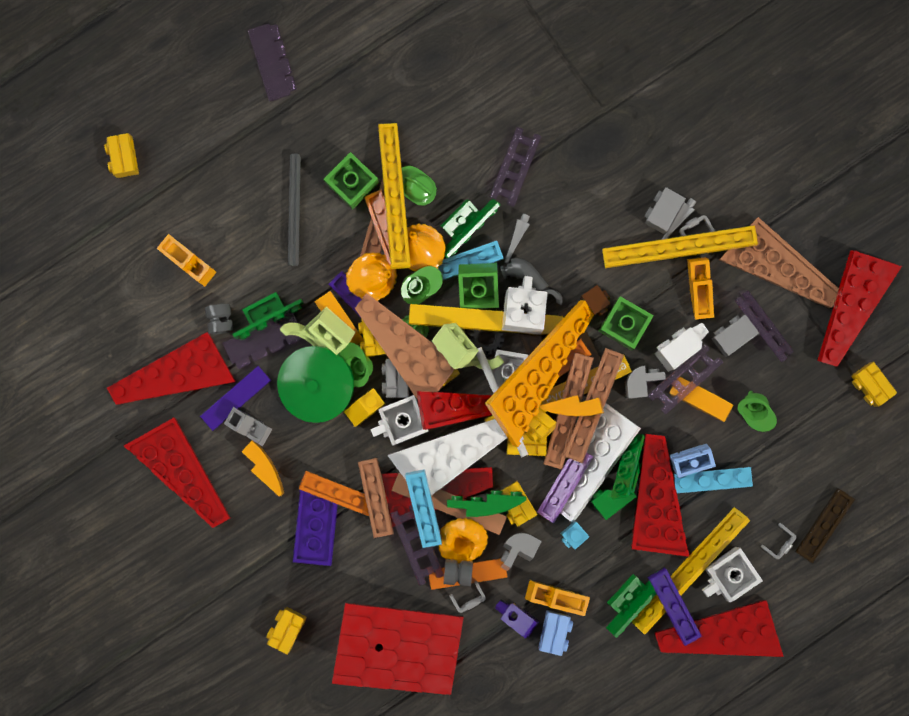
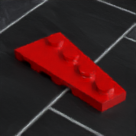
M416 391L422 428L424 430L492 415L485 404L492 395Z

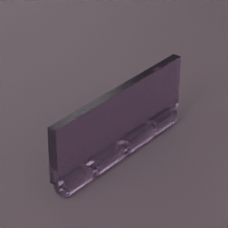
M268 23L248 30L269 101L291 95V91L296 90L297 87L293 76L286 77L292 74L288 58L280 60V58L287 56L283 41H276L281 39L278 25L270 26Z
M291 311L284 315L285 318L278 322L273 320L267 323L268 327L260 331L256 329L250 332L251 335L243 340L232 338L224 342L223 345L231 363H236L238 369L251 364L249 356H252L254 362L268 356L266 350L268 347L271 353L285 348L286 346L283 342L285 339L288 345L300 341L301 338L299 336H285L280 331L284 324L298 323L294 314Z

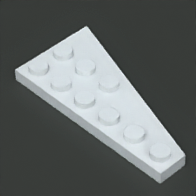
M607 403L587 450V453L592 455L593 459L560 514L573 523L641 429Z
M493 419L387 456L405 479L406 473L425 469L430 493L433 495L504 441L507 436L497 421Z

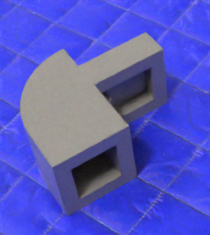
M645 366L634 369L628 375L625 382L626 399L648 397L647 382L666 380L665 372H660L659 369H650L646 373Z
M234 407L224 423L229 428L245 435L262 446L272 431L270 427L260 420Z
M525 533L515 534L510 537L503 545L509 552L505 550L500 560L503 562L501 568L508 571L517 555L531 561L541 541Z

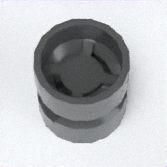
M217 304L205 307L206 318L210 320L207 324L209 335L234 331L232 320L229 319L231 315L230 304Z
M446 559L443 584L455 585L456 582H459L462 586L471 587L473 561L464 560L459 564L455 559Z

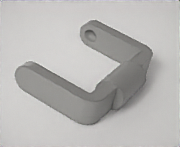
M703 215L686 222V225L679 230L681 236H686L684 230L691 229L702 220H704L710 232H715L707 216Z
M781 523L778 526L787 532L791 538L781 547L780 552L775 555L764 545L761 546L763 550L775 559H780L784 554L786 555L792 548V543L796 540V535Z
M477 581L474 583L481 596L466 602L464 605L459 607L452 594L449 595L458 612L462 613L485 601L486 597Z

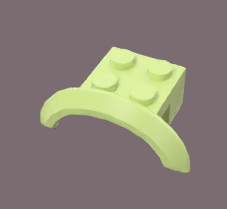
M327 306L306 326L298 323H287L280 328V331L285 336H299L313 346L328 347L336 355L349 344L355 334V331Z
M456 323L444 324L432 342L437 350L447 359L448 364L454 369L476 366L482 369L476 355L479 350L466 336L465 329H461ZM496 356L492 360L487 359L491 370L500 367L504 363L500 356Z

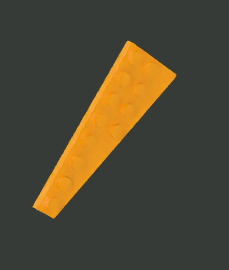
M580 300L485 403L511 444L515 447H519L521 444L519 442L524 432H528L530 428L528 425L532 418L539 413L540 404L544 399H547L555 385L561 367L568 362L567 357L569 353L576 348L578 337L585 332L594 316L585 300Z

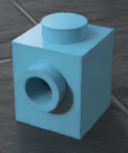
M576 521L560 533L563 536L561 540L568 549L571 546L573 549H576L589 538L588 534Z

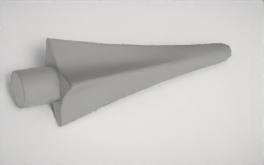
M690 198L687 203L684 202L662 239H668L673 231L695 210L693 209V206L696 204L695 200Z
M524 213L520 220L517 219L511 245L505 258V263L507 264L530 225L527 223L530 216Z

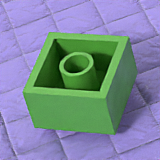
M351 152L324 178L325 183L352 210L379 184L378 178Z
M497 263L459 264L460 308H499Z
M620 296L598 332L632 351L637 346L654 315Z

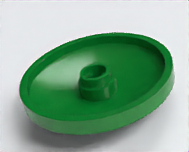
M308 346L293 352L284 361L278 374L277 388L283 405L292 415L306 422L320 423L335 418L349 405L354 392V377L349 364L339 353L336 355L328 347Z

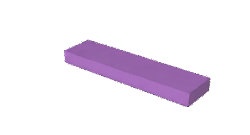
M586 453L583 463L572 459L567 460L537 513L553 523L556 521L593 459L592 455Z

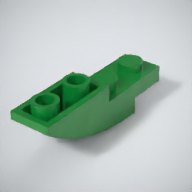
M491 490V494H487L486 501H483L482 497H471V500H463V496H452L451 499H447V508L466 509V517L489 516L517 507L525 502L527 497L522 496V492L511 491L510 495H503V491Z

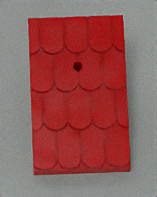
M345 603L332 684L451 695L464 616ZM381 644L383 648H379L376 645Z

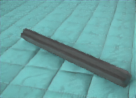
M290 154L289 266L299 265L300 154Z

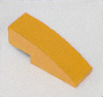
M169 234L157 247L161 253L204 287L216 274L214 269Z
M707 257L687 259L694 319L714 318L712 280L710 279L709 259Z
M331 291L315 301L320 311L327 306L355 331L350 341L351 343L358 345L360 341H364Z
M679 376L669 392L671 396L725 422L733 407V404Z
M579 395L540 405L542 410L565 416L581 417L604 413L600 398L581 402Z
M252 440L242 451L255 464L251 471L279 497L284 494L282 482L272 460L264 449Z
M532 580L529 581L525 599L530 602L585 616L590 600L588 596Z

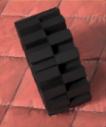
M472 329L470 341L477 349L482 347L485 356L493 355L497 350L501 349L504 343V332L490 331L494 335V342L491 345H483L480 342L479 336L483 331L487 330Z

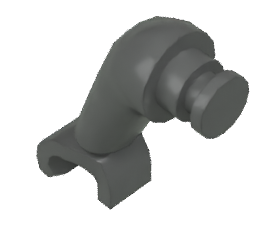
M513 258L511 259L512 263L507 264V267L500 266L504 279H508L507 276H516L517 279H523L524 276L532 277V287L536 288V291H544L547 294L554 295L556 303L562 305V295L556 289H549V285L541 274L527 260Z

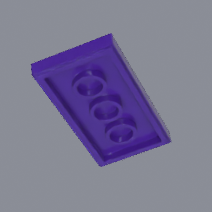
M300 490L293 562L332 566L338 504Z

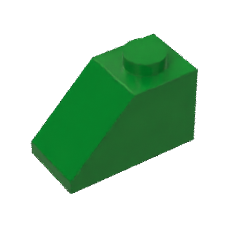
M599 489L592 496L593 499L590 502L603 519L607 520L637 496L634 494L626 498L613 500L611 498L612 490L605 489L602 491Z

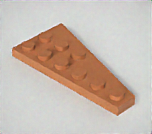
M759 217L750 225H755L758 245L727 250L719 259L724 263L827 308L834 306L839 288Z
M366 293L355 307V310L414 396L417 398L416 391L438 392L455 369L448 364L447 359L437 350L435 344Z

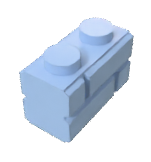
M707 443L680 451L679 454L674 453L670 455L674 472L678 478L716 467L711 448Z
M546 611L538 646L539 651L562 656L563 651H567L569 640H566L567 632L571 633L573 621L570 620L571 617L569 615Z

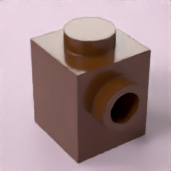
M598 285L580 297L581 300L586 301L594 315L598 314L601 316L608 311L607 306L611 304L608 293L605 290L602 291Z

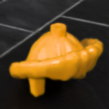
M416 224L407 227L411 264L409 269L415 272L425 266H433L438 269L445 257V242L441 233L426 224Z
M365 253L354 260L346 273V284L350 292L362 299L367 293L378 301L393 290L397 278L396 269H391L385 254Z
M458 518L446 523L440 529L442 544L438 548L441 556L445 560L455 559L459 564L464 560L472 561L476 559L486 548L488 539L486 530L473 519Z

